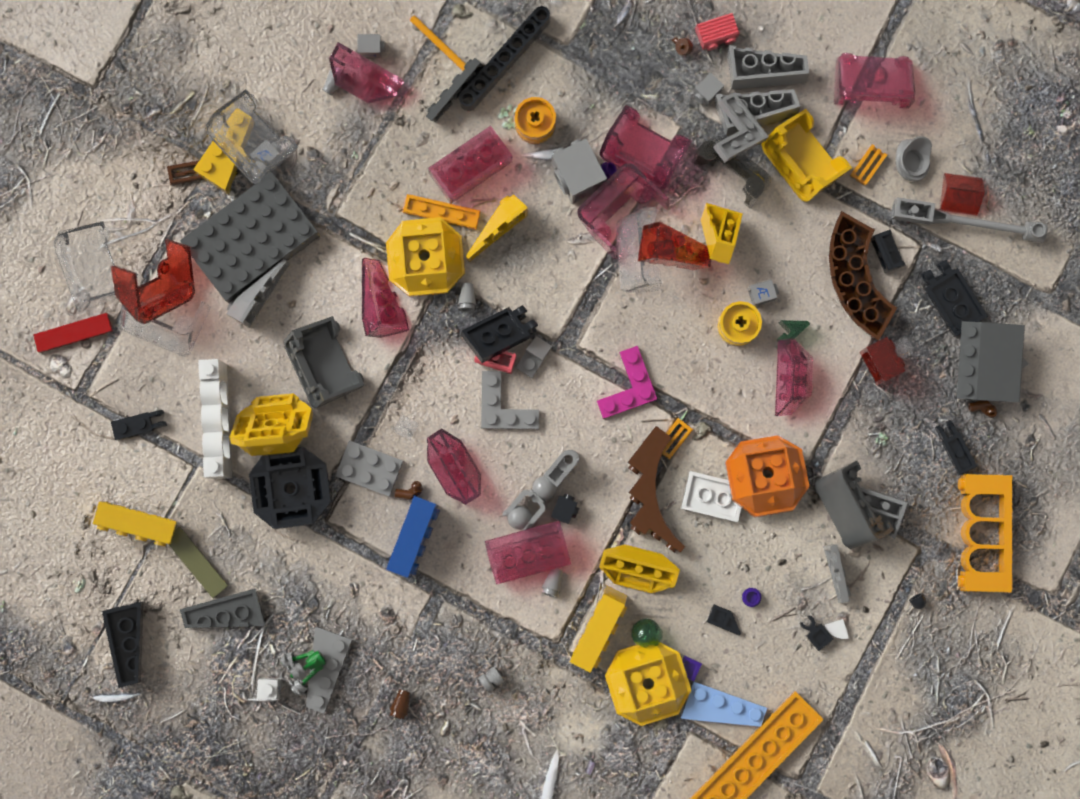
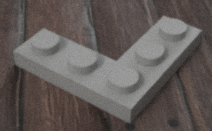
M735 92L718 102L719 106L739 130V132L716 143L713 147L724 163L766 141L769 137Z
M482 371L481 429H539V410L501 409V371Z

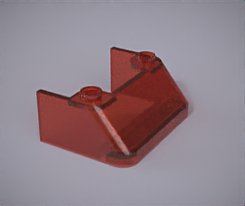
M166 239L167 258L160 261L157 266L158 277L139 287L136 272L115 265L111 266L115 296L137 322L147 324L192 300L195 294L190 246Z

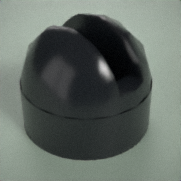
M919 593L909 599L911 605L916 609H923L926 606V598L923 593Z

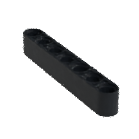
M538 6L461 92L459 101L463 110H474L550 23V11L547 7ZM540 14L546 15V19L539 20L537 16ZM527 28L534 29V32L532 34H527L525 30ZM520 42L522 43V46L519 48L513 47V43ZM502 56H508L510 58L507 62H503L500 60ZM492 69L498 72L494 76H490L488 74V72ZM479 83H483L485 85V88L482 90L476 89V85ZM467 97L473 99L470 104L464 103L463 100Z

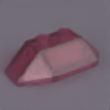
M337 42L329 57L335 85L367 103L395 97L404 82L403 79Z
M792 338L778 340L775 416L792 415L812 395L813 357Z
M439 429L427 438V462L446 495L461 501L465 505L481 496V473L463 442L444 429Z

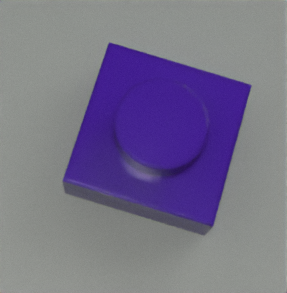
M684 655L682 662L687 678L694 681L702 663Z

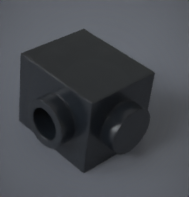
M568 494L560 495L551 517L569 524L571 517L576 518L579 508L576 507L577 502L574 501L575 497Z

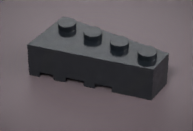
M141 601L102 611L118 688L141 682L143 602Z

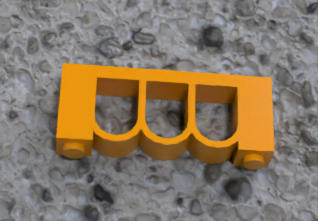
M963 474L958 479V489L961 490V494H966L961 501V511L969 520L963 524L960 533L962 540L969 547L965 548L961 554V566L965 571H960V575H958V587H960V591L1012 592V475ZM975 495H999V518L978 517L974 515L969 506L972 497ZM976 522H999V545L976 544L970 538L969 531L971 526ZM976 549H999V572H979L974 570L969 561L971 553Z

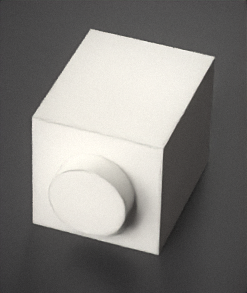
M262 677L258 679L257 699L277 700L280 698L281 678Z

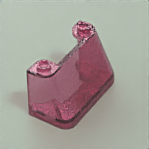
M842 53L836 59L834 104L843 105L844 101L851 99V103H854L856 100L892 102V105L900 103L899 108L909 109L915 102L913 61L907 56L885 58L853 56L852 53Z
M625 105L604 139L599 153L600 157L606 162L613 163L616 168L657 190H664L687 152L692 140L683 135H675L670 141L639 123L640 115L638 111Z

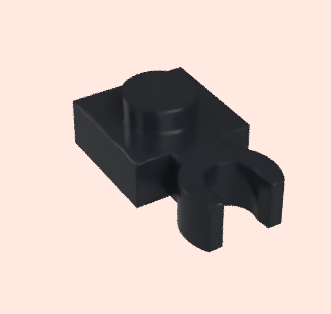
M808 615L810 624L808 626H805L803 622L799 624L803 629L809 631L805 636L816 650L820 651L833 640V637L822 624L816 626L815 619Z

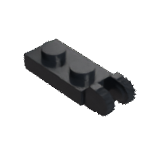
M164 410L146 412L111 421L115 440L154 431V429L167 426L166 421L152 424L151 418L164 415Z
M948 420L946 425L953 436L947 438L944 429L940 425L936 426L935 429L958 476L976 468L977 465L960 432L958 433L953 422Z

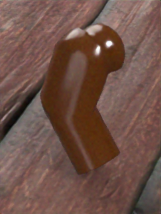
M414 481L408 490L396 489L395 498L412 500L414 496L417 497L423 490L421 482Z

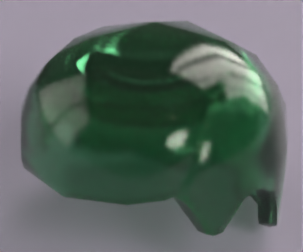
M643 618L633 625L631 637L635 644L647 648L650 645L657 646L663 638V631L656 621Z

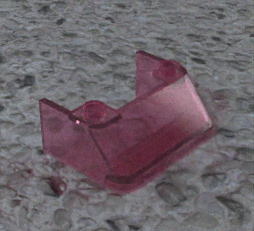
M630 163L622 165L579 206L577 211L579 220L594 240L614 259L618 257L617 249L608 241L611 237V229L605 222L631 197L640 204L647 203L654 198L666 210L669 208V198L636 166Z

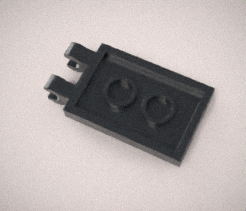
M944 260L937 264L938 269L943 274L935 278L932 271L928 270L922 273L921 277L928 284L924 290L953 337L961 334L962 321L980 322L988 316L959 269L952 270L948 261Z
M523 305L513 311L508 307L462 330L461 336L480 362L483 363L530 339V335L537 332L535 327L538 324L534 319L524 325L520 322L526 318L524 313L527 310Z

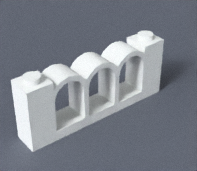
M219 359L198 360L200 398L202 403L201 423L203 430L204 477L209 479L232 478L227 364Z

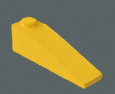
M514 194L511 197L506 196L500 201L501 205L498 206L466 255L468 262L476 258L528 216L527 206Z

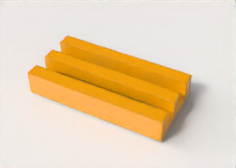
M872 144L850 176L866 186L887 154L882 153L879 148H875ZM871 151L874 152L875 154L872 156V158L867 163L865 168L862 170L860 175L857 176L856 172L859 170V168L864 163L866 158L869 156ZM880 156L881 158L879 159L877 164L874 166V168L869 173L867 178L863 180L862 177L864 176L866 171L869 169V167L874 162L876 157Z
M679 418L666 432V434L670 435L678 424L681 425L663 450L662 455L669 460L693 431L691 427ZM684 428L688 431L668 454L666 452Z

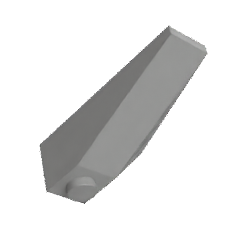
M285 259L281 260L240 294L235 301L232 300L227 307V314L250 328L288 268L289 263Z

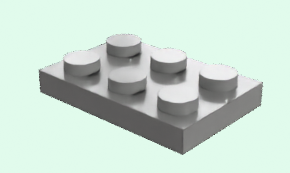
M349 440L335 476L390 497L403 460Z

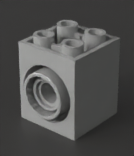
M577 139L571 143V146L565 149L561 147L553 152L552 166L555 170V178L562 192L568 195L572 204L606 187L607 178L587 139Z

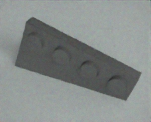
M476 58L470 59L465 64V70L461 75L457 74L454 77L451 87L449 89L446 88L440 94L441 99L429 107L427 111L429 113L426 117L436 123L452 106L453 102L451 100L459 98L461 92L465 89L464 87L474 79L485 64Z
M256 588L180 609L184 628L266 626Z

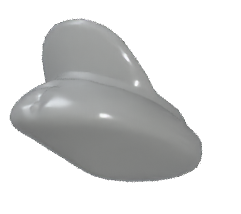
M918 136L914 139L903 140L898 145L896 167L904 179L917 182L927 175L932 150L930 139Z

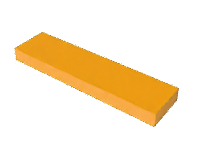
M407 194L403 208L404 214L421 218L441 217L448 224L477 230L481 214L480 210Z

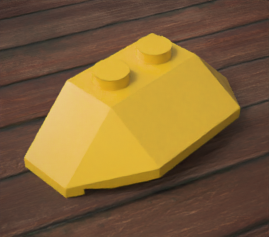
M626 544L605 549L599 568L604 571L614 584L648 593L674 588L680 569L663 554Z

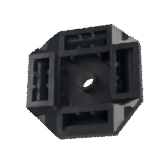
M297 447L294 452L262 455L249 473L253 512L273 529L314 524L332 502L327 464L305 447ZM290 483L295 485V491L292 494H289L286 490L287 485Z

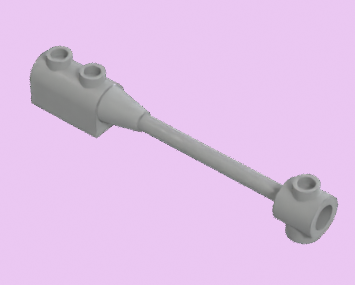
M897 197L893 202L891 219L926 225L957 223L1022 234L1023 240L1044 243L1047 236V224L1041 222L1027 221L1024 226L955 216L935 208V203Z

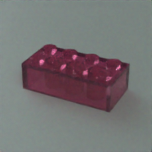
M489 126L430 166L428 171L446 199L452 204L512 163L513 156L494 129Z
M560 521L485 541L496 585L571 565Z

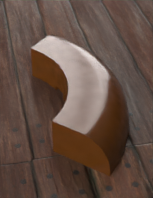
M841 211L835 223L829 246V268L832 284L848 316L866 334L879 341L897 307L885 299L872 282L867 264V254L875 229Z

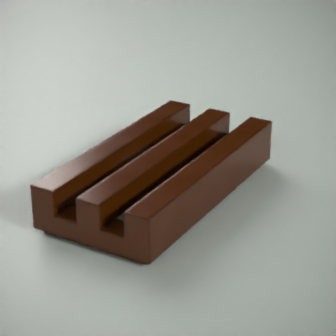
M199 160L167 166L170 185L203 180L204 178L199 175L173 179L175 177L195 174L194 170L172 174V170L196 166Z

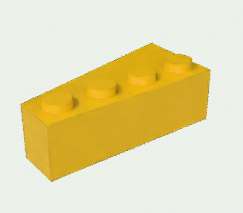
M236 107L193 169L197 175L228 195L255 124L252 117Z
M99 501L93 524L97 525L96 529L107 532L109 528L117 530L116 534L126 537L128 533L136 535L135 539L147 542V538L155 540L154 544L166 547V543H172L178 522L161 516L150 515L143 511L131 510L121 505H112L106 501Z

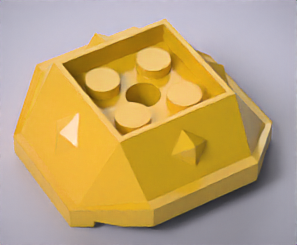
M441 217L404 220L386 242L389 281L409 297L446 294L465 275L462 236ZM423 252L430 254L429 259L426 261L420 259V255Z
M294 393L256 397L251 402V405L236 415L229 437L230 442L233 445L239 446L251 456L294 452L302 439L308 437L313 417L312 408L299 400V397Z
M656 639L617 650L605 674L616 713L640 726L678 715L692 691L680 653ZM646 678L653 679L654 684L651 688L643 686V681Z

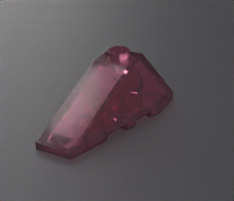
M371 258L362 259V322L365 336L382 338L409 331L406 313L403 307H399L395 299L397 295L395 291H391L388 285L389 279L380 260Z

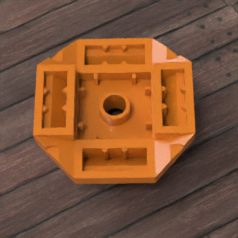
M778 435L741 441L725 462L732 501L754 518L793 511L810 487L802 449ZM769 470L773 476L766 478L763 476V471Z

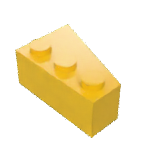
M706 203L701 218V225L710 259L720 263H730L743 213Z

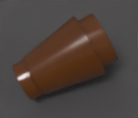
M399 689L389 709L391 711L389 716L402 720L405 719L406 715L408 716L410 692Z

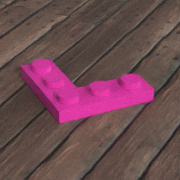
M638 346L619 352L632 388L597 400L603 419L657 400Z

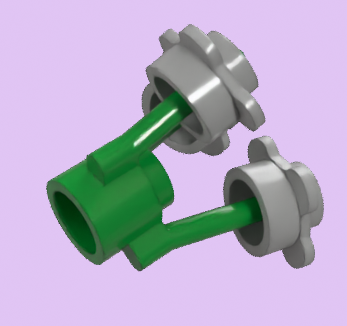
M287 650L284 651V655L281 657V664L284 668H287V671L291 674L290 677L294 679V681H289L293 693L300 696L306 695V690L308 689L306 683L318 671L324 668L323 665L326 664V661L319 650L316 652L311 650L299 656H295L293 652L288 653ZM308 657V659H306L307 664L305 666L301 667V665L297 663V660H301ZM308 668H310L311 670L314 669V670L306 677L305 670H307Z

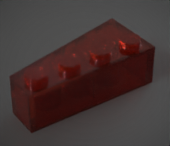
M662 222L643 226L638 262L676 266V268L698 270L711 266L712 259H710L706 245Z

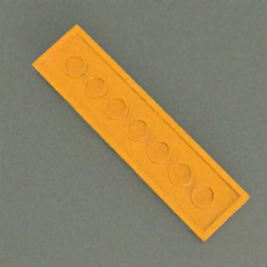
M794 691L690 799H747L824 719Z

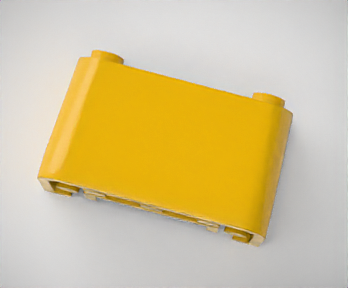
M807 109L802 110L777 126L761 145L768 159L796 195L805 202L817 196L852 169L848 161L841 156L832 160L810 131L814 127V119Z

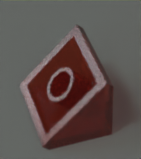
M944 173L940 210L977 216L985 194L983 179Z

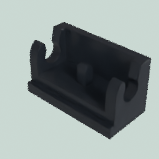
M891 229L876 234L871 238L884 273L905 266V262L902 260L891 235Z

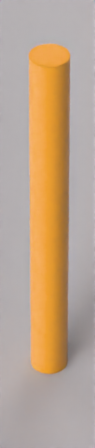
M413 15L410 21L464 71L466 63L422 21Z

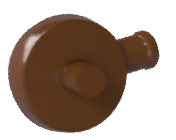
M674 37L672 39V42L676 44L675 49L679 55L686 56L692 52L693 44L688 38L678 39Z

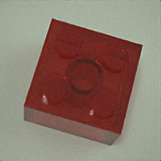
M887 337L859 352L876 385L905 372L904 361L901 357L897 356L894 351L896 347L893 341L888 340Z

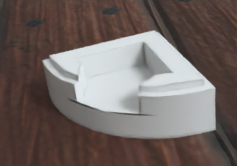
M843 619L824 624L825 629L832 636L840 639L849 638Z

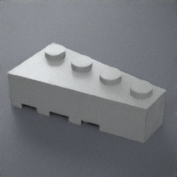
M729 45L727 57L731 90L807 82L809 66L807 56L783 52L778 54L772 53L769 50L763 52L753 50V48L745 47V49Z
M795 90L769 91V93L752 92L751 94L736 93L760 126L791 118L798 114L800 110ZM716 94L715 106L726 137L739 132V130L718 104L722 98L728 95Z

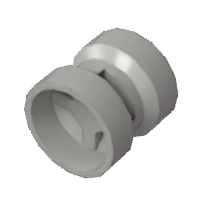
M495 666L487 674H482L478 677L488 693L492 692L495 686L505 683L504 678Z

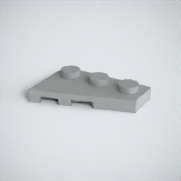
M830 544L823 546L838 602H849L851 592L845 582L846 575L841 563L838 545Z

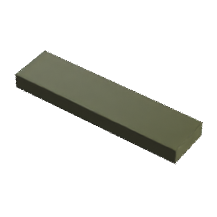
M178 527L169 546L209 595L215 598L229 585L185 531Z

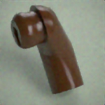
M987 400L968 403L970 412L980 410L990 418H994L998 413L996 407Z

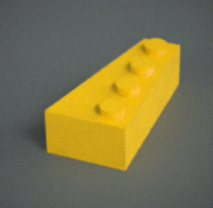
M606 585L603 596L598 601L593 616L589 619L585 632L582 634L570 658V663L588 672H591L593 667H598L601 661L599 655L601 651H606L610 643L607 639L610 633L614 635L619 625L616 621L619 617L623 618L627 610L625 606L626 594Z

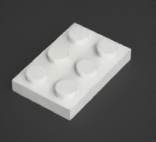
M692 471L689 472L681 509L738 522L741 507L732 501L729 481Z

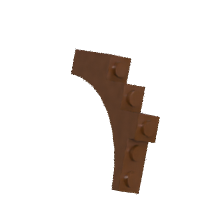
M655 426L627 462L630 464L628 468L636 475L639 472L642 474L628 492L631 494L629 498L637 505L640 502L643 504L629 522L632 524L630 529L638 535L641 533L645 535L650 529L652 530L651 535L658 541L661 538L667 542L666 547L672 552L679 551L681 553L685 546L672 534L665 524L656 498L655 479L658 463L663 450L672 437Z

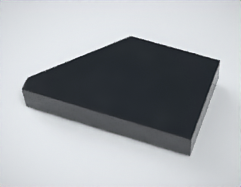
M713 604L706 622L740 636L741 632L732 611Z

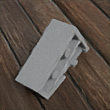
M859 485L875 517L881 515L882 519L880 521L883 523L890 521L894 530L888 535L895 539L908 503L903 499Z

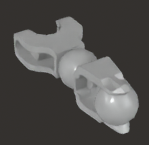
M566 450L562 452L547 472L534 481L532 489L523 490L503 512V516H507L508 523L512 528L523 530V534L529 532L533 524L546 510V500L554 497L557 487L578 464L579 455L576 451ZM566 455L573 457L572 464L565 462ZM526 495L530 496L533 502H537L540 505V509L533 517L528 508L518 505Z

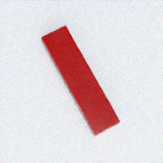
M103 313L33 334L38 353H43L113 332L108 313Z

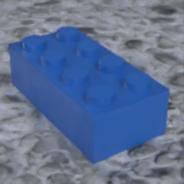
M416 496L413 497L386 570L407 578L416 575L420 565L417 564L418 558L423 557L426 550L424 542L426 538H430L433 528L430 526L433 520H437L440 510L437 509V504Z

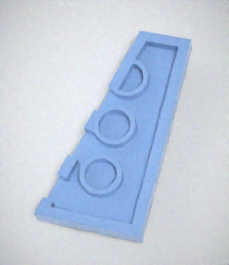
M693 681L691 685L692 691L686 700L680 717L681 719L761 727L767 708Z

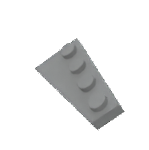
M315 626L313 650L314 652L318 650L321 652L326 664L323 665L324 668L318 671L309 680L307 708L323 714L326 712L353 639Z

